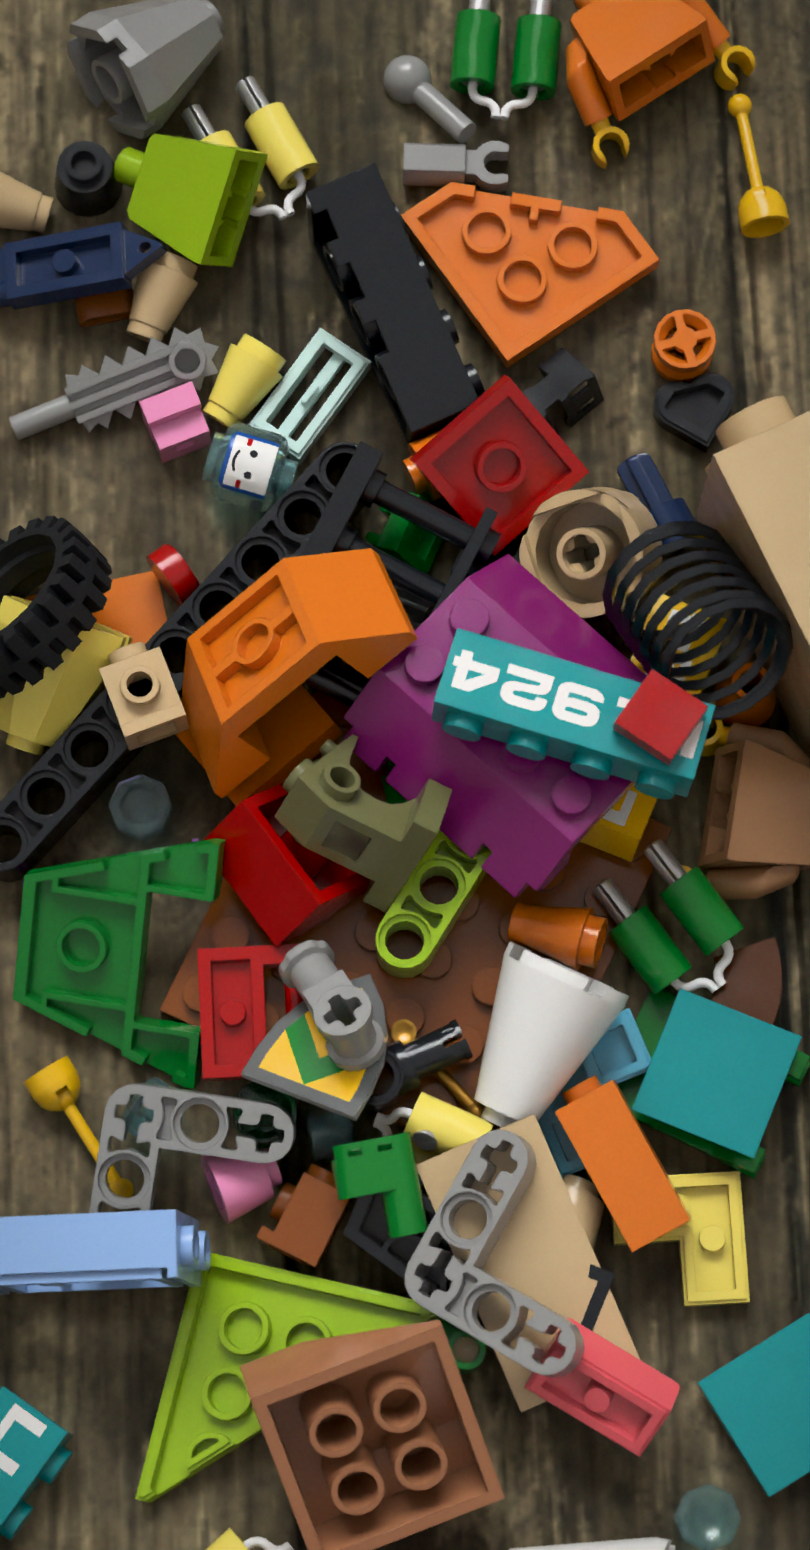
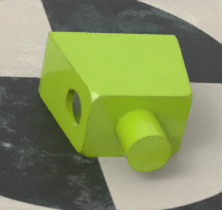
M154 133L148 140L145 152L132 147H127L121 151L114 165V178L117 182L134 188L127 209L128 217L131 221L195 263L233 267L268 154L261 151Z

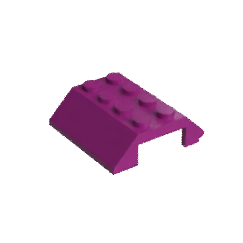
M507 554L468 576L415 630L418 638L371 677L343 717L353 726L343 741L352 734L358 736L353 752L375 772L384 767L389 760L395 763V767L385 781L407 801L417 798L429 778L452 789L439 830L471 859L487 846L492 853L481 868L514 898H517L528 885L535 891L539 889L542 891L568 864L571 850L636 782L610 775L606 780L592 779L576 773L570 768V762L545 755L543 760H530L506 749L507 743L484 736H481L478 741H468L443 731L441 723L432 721L433 703L457 628L640 683L644 681L647 675L511 555Z

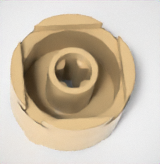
M593 487L561 492L543 502L532 515L534 517L527 528L526 534L522 537L519 548L520 564L581 618L604 615L606 612L602 593L608 570L624 547L645 531L658 527L650 511L632 493L609 487ZM662 540L652 543L631 559L620 574L615 595L618 585L634 563L656 547L661 546ZM592 543H597L600 555L595 557L594 560L587 561L584 557L583 549L590 547ZM662 556L644 568L631 584L624 609L628 597L641 579L662 563ZM656 579L655 581H653V582L651 583V585L648 587V589L645 591V593L641 596V598L649 591V589H650L653 585H655V583L658 581V579Z

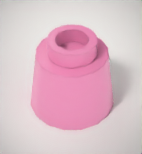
M265 1148L261 1151H269V1148ZM208 1155L201 1156V1165L209 1190L222 1218L227 1224L273 1199V1187L283 1183L276 1161L273 1163H254Z

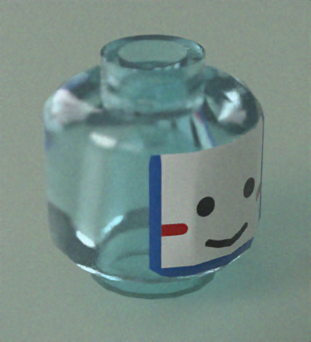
M236 422L227 428L225 434L215 432L206 459L202 480L211 482L210 491L216 500L263 513L272 506L276 495L282 496L293 484L299 462L287 459L289 444L286 437L282 434L242 422Z

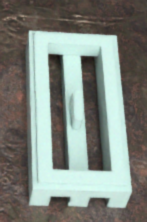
M319 328L249 423V432L259 438L262 436L266 440L278 443L279 452L283 450L289 454L292 461L301 465L370 371L371 361L322 328ZM325 348L332 352L333 355L279 429L270 424ZM344 363L350 364L351 368L299 439L295 441L290 438Z

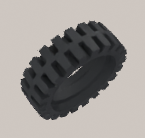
M46 516L44 521L40 518L30 520L26 529L21 525L12 529L9 532L8 541L5 542L0 538V605L4 595L10 597L17 596L24 599L36 587L45 582L43 588L29 606L7 627L0 630V698H4L7 691L12 695L22 692L26 681L33 686L44 678V669L47 666L54 671L63 663L64 660L61 654L66 649L73 652L82 642L78 637L79 633L92 629L97 621L92 613L103 610L107 601L103 594L111 589L112 580L108 577L112 573L111 566L107 562L108 560L78 529L62 517L58 519L56 516Z

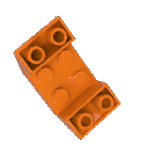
M372 548L282 558L187 638L181 702L187 716L189 730L214 793L219 797H225L270 760L256 721L268 713L310 676L315 674L333 657L337 655L369 679L418 638L379 554Z

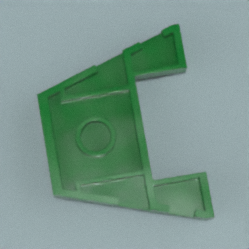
M214 838L36 868L27 872L24 875L13 1000L85 1037L91 1034L120 1049L122 1056L142 1066L146 1062L173 1076L172 1082L184 1088L194 1089L200 1083L202 1068L200 1026L141 1015L153 893L214 902L220 896L225 839Z

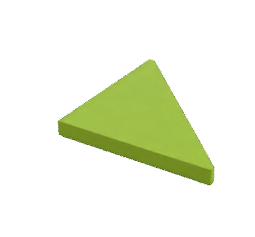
M211 1253L210 1269L201 1271V1287L189 1286L135 1499L152 1503L262 1432L242 1376L241 1365L304 1341L433 1321L440 1317L410 1298Z

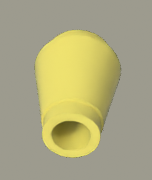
M244 334L237 346L232 343L230 344L208 398L209 401L203 412L234 431L239 422L243 421L283 378L279 371L286 360L262 342Z

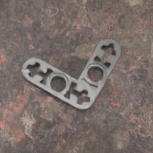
M131 1083L123 1086L109 1097L104 1110L89 1213H101L103 1202L118 1209L139 1207L141 1211L153 1210L162 1149L254 1163H273L283 1158L293 1147L296 1138V1124L287 1110L270 1102L145 1083ZM134 1094L143 1096V1107L153 1110V1120L140 1124L136 1143L150 1142L149 1155L133 1148L111 1149L113 1136L121 1141L127 1139L129 1121L125 1117L118 1116L119 1105L131 1103ZM194 1104L210 1106L218 1115V1132L213 1139L207 1142H197L190 1139L182 1127L185 1111ZM229 1107L242 1109L243 1112L238 1120V1123L257 1125L261 1122L263 1114L274 1116V1127L284 1130L283 1141H274L271 1143L269 1151L264 1152L258 1150L257 1138L238 1134L236 1135L237 1149L225 1147L224 1142L231 1129ZM128 1159L141 1167L144 1173V1184L142 1190L137 1195L121 1197L111 1190L107 1175L110 1167L116 1161Z
M503 1129L492 1130L482 1135L473 1145L408 1262L404 1274L405 1287L409 1296L420 1306L528 1370L547 1377H563L578 1366L584 1353V1339L579 1328L569 1319L482 1269L530 1184L536 1169V1155L531 1144L515 1133ZM512 1144L514 1147L511 1150L510 1157L518 1162L512 1174L501 1171L492 1184L491 1189L503 1193L499 1203H497L491 1196L473 1190L471 1186L475 1179L486 1185L490 1183L496 1172V1166L489 1161L491 1153L495 1149L505 1152ZM468 1202H479L487 1213L486 1227L479 1236L473 1239H463L457 1233L454 1226L456 1212L462 1205ZM444 1238L452 1246L470 1251L466 1262L459 1257L452 1256L447 1265L444 1275L452 1281L448 1291L436 1289L431 1296L428 1295L431 1283L424 1278L426 1270L429 1267L442 1268L451 1253L438 1248L441 1240ZM492 1293H501L510 1304L511 1315L509 1321L503 1328L497 1331H486L478 1320L477 1310L479 1304L484 1297ZM530 1309L534 1312V1316L526 1322L528 1310ZM525 1323L536 1331L548 1335H553L557 1328H559L561 1333L558 1342L566 1348L564 1355L560 1359L549 1356L542 1363L540 1359L543 1356L544 1350L531 1340L518 1336L524 1329ZM518 1336L515 1349L510 1345V1342Z

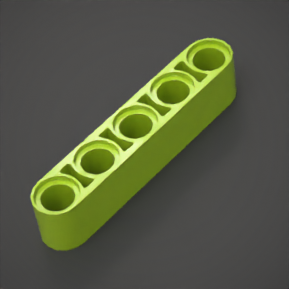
M440 830L438 831L437 836L383 917L375 934L376 957L380 966L388 974L398 978H412L421 974L430 965L487 873L481 868L492 853L487 846L471 859ZM444 876L455 884L457 893L451 901L445 904H434L428 902L423 897L420 888L428 878ZM399 930H409L415 932L421 938L423 948L417 956L411 959H399L388 951L386 947L388 938Z

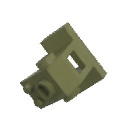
M352 734L339 745L328 739L319 749L324 757L320 760L316 759L314 762L308 758L303 760L286 778L282 788L288 794L274 817L291 833L293 839L301 846L370 879L363 902L387 912L437 836L452 789L429 778L417 798L398 804H389L377 800L360 788V776L350 766V758L358 736Z

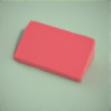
M567 1317L579 1328L584 1339V1353L581 1362L572 1372L563 1377H547L532 1372L524 1388L640 1457L672 1411L680 1390L679 1384L575 1320ZM559 1328L540 1359L542 1363L549 1356L560 1359L564 1355L566 1348L558 1342L561 1333Z

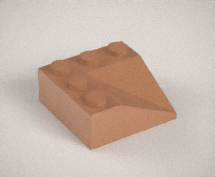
M440 1320L304 1341L240 1366L249 1398L308 1550H374L505 1498Z

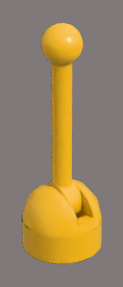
M735 94L728 101V111L737 120L751 189L746 191L738 205L741 233L749 238L768 237L785 230L789 226L788 210L782 195L769 186H763L748 117L752 109V102L745 94Z
M65 1056L37 1072L23 1084L40 1107L48 1111L65 1112L97 1163L99 1142L75 1105L81 1093V1079L69 1057ZM112 1165L107 1175L111 1190L121 1197H133L134 1186L132 1182L120 1177Z

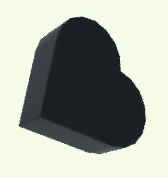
M704 373L696 377L690 384L683 381H672L663 385L657 392L653 404V416L657 424L664 430L707 453L716 438V429L726 421L731 412L735 399L734 389L726 378L715 373Z

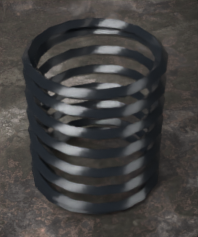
M698 521L668 522L645 531L623 548L608 570L602 593L606 617L615 626L616 631L624 639V642L631 649L647 674L653 669L685 691L703 690L728 679L749 661L762 641L765 628H767L762 651L751 668L729 686L712 693L691 694L700 701L711 704L737 693L759 674L772 654L775 641H777L772 664L760 683L742 698L726 705L715 707L712 720H723L749 710L771 693L786 672L793 650L790 623L718 530ZM673 536L696 537L682 538L658 546L654 550L649 552L643 558L634 563V565L631 567V569L628 571V573L625 575L623 580L618 585L617 592L615 595V590L618 584L620 574L631 561V559L639 552L644 550L652 543ZM682 549L707 550L691 551L664 561L641 579L628 597L624 609L629 587L640 572L663 555ZM691 562L717 563L701 564L677 572L674 575H672L670 578H668L666 581H664L652 590V592L646 598L644 603L638 609L635 620L633 621L637 604L641 596L645 593V591L648 589V587L651 585L653 581L658 579L667 571H669L672 568L679 567ZM700 575H721V577H711L682 588L661 604L644 630L649 611L664 593L678 583ZM710 588H717L715 593L692 601L674 614L662 630H657L664 617L678 603L692 594ZM705 607L703 610H701L699 613H697V614H696L694 617H692L690 620H688V621L685 622V623L680 624V622H682L684 619H686L687 617H689L691 614H693L694 612H696V611L699 610L700 608ZM733 610L721 630L707 642L687 652L675 654L678 648L699 640L717 625L726 611ZM745 610L743 622L731 642L713 658L694 666L672 668V664H683L707 654L730 634ZM755 615H757L752 638L741 655L724 670L702 680L681 681L675 679L693 677L718 666L739 648L752 628ZM702 622H704V623H703L700 627H698L694 632H691L694 628H696L698 625H700Z

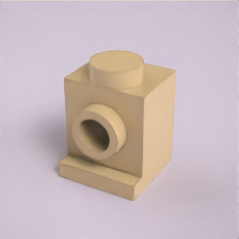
M137 642L118 648L108 655L111 665L102 667L99 671L129 751L190 729L185 710L160 646L147 651L143 642ZM145 678L153 683L151 691L142 697L134 696L128 691L130 684Z

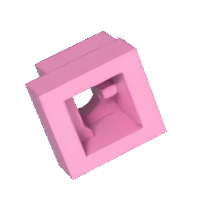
M192 381L139 401L143 421L152 442H154L162 463L212 444L210 431L203 416L201 402Z

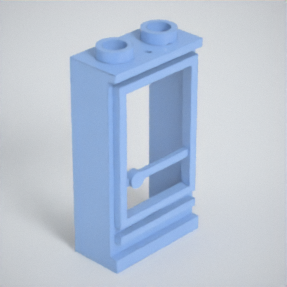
M177 1209L0 1217V1295L10 1294V1291L18 1294L184 1287V1284L190 1287H201V1271L210 1269L211 1243L208 1231H200L199 1220Z

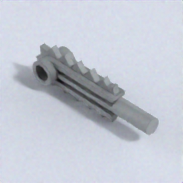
M174 327L169 345L151 336L146 355L128 346L123 364L106 355L104 356L100 373L82 364L79 375L65 374L67 386L64 390L66 395L9 417L10 423L18 440L73 418L77 419L78 424L83 423L88 432L97 423L108 428L113 410L131 419L136 401H142L159 394L160 391L165 392L181 386L182 382L188 383L192 381L195 389L200 391L204 377L219 373L212 361L219 346L204 341L201 327L188 334Z

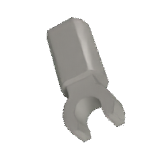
M489 141L482 144L476 150H467L466 144L404 143L403 186L444 187L450 182L462 184L475 183L481 190L488 193L507 191L508 174L490 173L485 168V165L493 160L507 161L509 144L502 141Z

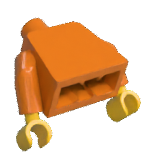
M574 0V5L578 11L573 13L570 19L574 39L566 48V85L584 126L591 125L595 133L591 154L594 162L601 168L607 167L606 158L599 146L604 140L616 141L620 145L621 153L625 159L629 151L630 143L627 134L622 129L611 126L608 119L610 115L613 114L619 122L713 63L715 56L718 62L714 66V79L718 86L724 90L732 91L738 85V79L728 68V62L736 63L740 66L742 72L747 77L754 71L755 57L752 51L744 46H731L727 39L731 34L706 0Z

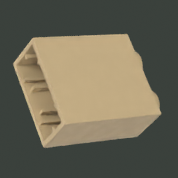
M775 396L739 411L716 429L715 434L723 450L713 454L711 462L705 468L707 478L695 521L718 530L790 623L793 650L787 670L774 689L806 755L810 758V411L796 417L786 397ZM745 610L743 611V614H742L741 617L739 618V621H740L741 625H742V622H743ZM755 615L753 626L747 634L749 641L753 635L757 615ZM765 628L762 641L755 650L757 657L762 651L767 628ZM775 641L772 654L763 666L766 670L772 664L777 641Z

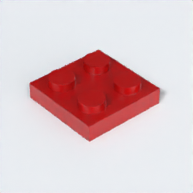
M505 374L410 458L411 462L462 521L476 527L486 507L498 512L491 526V529L501 533L491 553L494 556L529 526L534 517L532 515L543 502L554 495L570 490L589 473L587 468L512 379Z

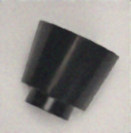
M90 141L75 142L65 148L58 158L54 184L56 196L66 210L77 216L94 217L102 215L113 208L121 197L123 184L115 180V163L104 147Z

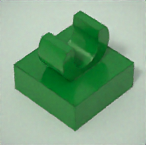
M411 493L414 496L428 502L422 495ZM379 506L378 510L388 518L382 534L368 532L365 539L372 546L428 574L443 539Z

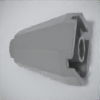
M146 0L92 11L71 23L69 34L77 36L68 41L66 52L86 97L96 108L105 99L116 111V115L106 119L119 133L143 140L164 126L220 51L223 39L221 33L223 21L218 10L208 0Z

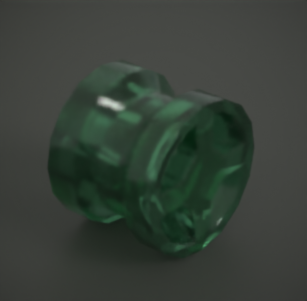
M253 1081L245 1085L237 1094V1098L282 1105L291 1114L297 1128L299 1116L294 1097ZM232 1108L234 1124L239 1134L257 1138L258 1148H269L274 1141H283L284 1130L274 1127V1116L263 1114L261 1122L257 1125L238 1123V1120L243 1112L242 1109Z

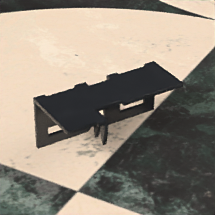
M563 347L546 362L543 361L538 365L544 379L533 388L529 387L523 392L558 435L557 428L553 427L548 413L545 412L558 400L561 402L566 414L564 419L568 427L574 426L604 400L595 374ZM587 381L588 384L572 398H569V394ZM590 399H594L577 413V410L580 409L584 404H586Z

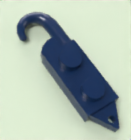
M121 221L4 243V247L0 249V308L12 306L16 310L132 288V279L166 254L167 250L159 241L128 231Z

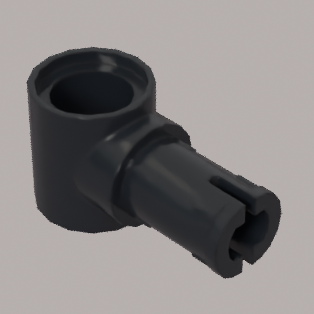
M456 1019L405 1045L400 1040L387 1045L384 1067L388 1068L393 1074V1084L383 1095L370 1096L363 1110L371 1113L388 1111L399 1102L402 1096L421 1088L420 1080L460 1061L473 1058L466 1038L445 1047L463 1037V1032Z

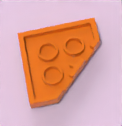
M450 182L401 214L407 234L506 368L657 269L660 260L625 212L599 207L598 211L564 206L562 205V200L512 192V196L476 191V186Z

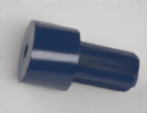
M645 452L633 455L618 466L617 474L626 491L639 498L640 502L650 511L658 526L671 521H695L683 498L673 499L649 454ZM673 536L662 540V545L682 538L696 537ZM685 549L663 555L662 560L670 558Z

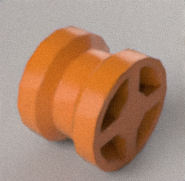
M690 309L675 310L663 317L657 325L651 347L652 364L659 375L670 382L683 381L691 383L696 377L707 372L716 345L715 330L710 320L701 313ZM675 349L676 351L683 353L685 359H683L682 356L677 355L675 352L670 353V350Z

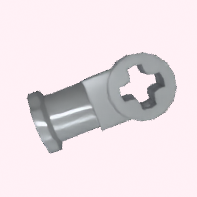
M307 940L302 942L285 955L284 960L278 967L279 977L287 987L296 988L306 1003L318 1031L326 1040V1049L330 1060L338 1068L346 1071H360L371 1067L382 1056L385 1050L386 1039L381 1026L373 1019L374 1009L368 994L361 988L353 986L344 971L336 968L334 965V951L326 941Z

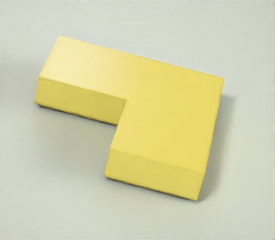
M740 1171L668 1175L692 1219L650 1243L678 1242L683 1307L748 1304L750 1302ZM611 1215L613 1246L628 1245Z

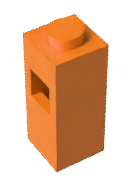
M594 1075L562 1093L567 1105L555 1111V1114L631 1252L692 1219L615 1080L601 1085L597 1076Z

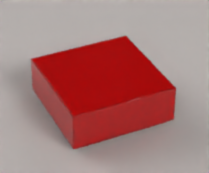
M651 669L615 720L612 729L669 766L702 720L709 706Z

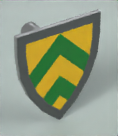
M371 974L350 980L353 986L361 988L368 994L374 1009L373 1019L381 1026L386 1039L385 1050L382 1056L371 1067L360 1071H346L338 1068L330 1060L326 1049V1040L318 1031L306 1003L302 1001L276 1022L255 1049L241 1072V1076L356 1121L372 1095L382 1072L388 1041L385 1008Z

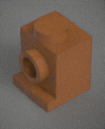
M310 1164L297 1186L288 1181L284 1184L269 1217L279 1222L274 1231L261 1226L256 1236L258 1243L317 1272L352 1200L351 1198L338 1200L333 1173L317 1165Z

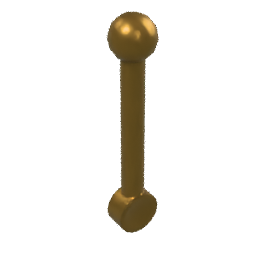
M406 1019L396 1021L391 1028L392 1040L394 1042L400 1040L405 1045L417 1039L414 1023ZM446 1069L433 1074L467 1112L482 1118L481 1115L485 1105L475 1101Z

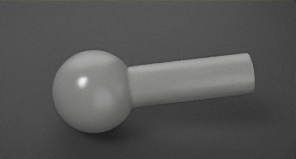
M403 55L393 59L387 65L383 75V84L387 94L398 103L417 104L460 144L469 141L475 134L476 124L431 85L432 77L427 64L420 58L412 55Z

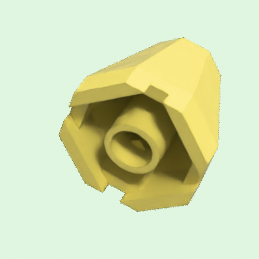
M4 595L0 605V630L7 627L32 601L17 596L10 597ZM95 623L90 631H81L78 637L82 642L73 652L66 649L61 654L64 662L54 671L47 666L44 669V678L33 686L26 681L22 692L12 695L7 691L5 697L0 698V729L9 733L6 744L28 753L42 755L44 747H51L104 690L105 685L99 669L111 665L108 655L118 648L131 644L133 637L105 625Z

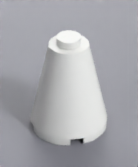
M509 941L503 956L474 1097L477 1102L485 1105L481 1117L500 1127L507 1126L532 1114H535L537 1121H539L624 1009L629 995L614 990L613 987L550 958L538 956L532 953V950Z

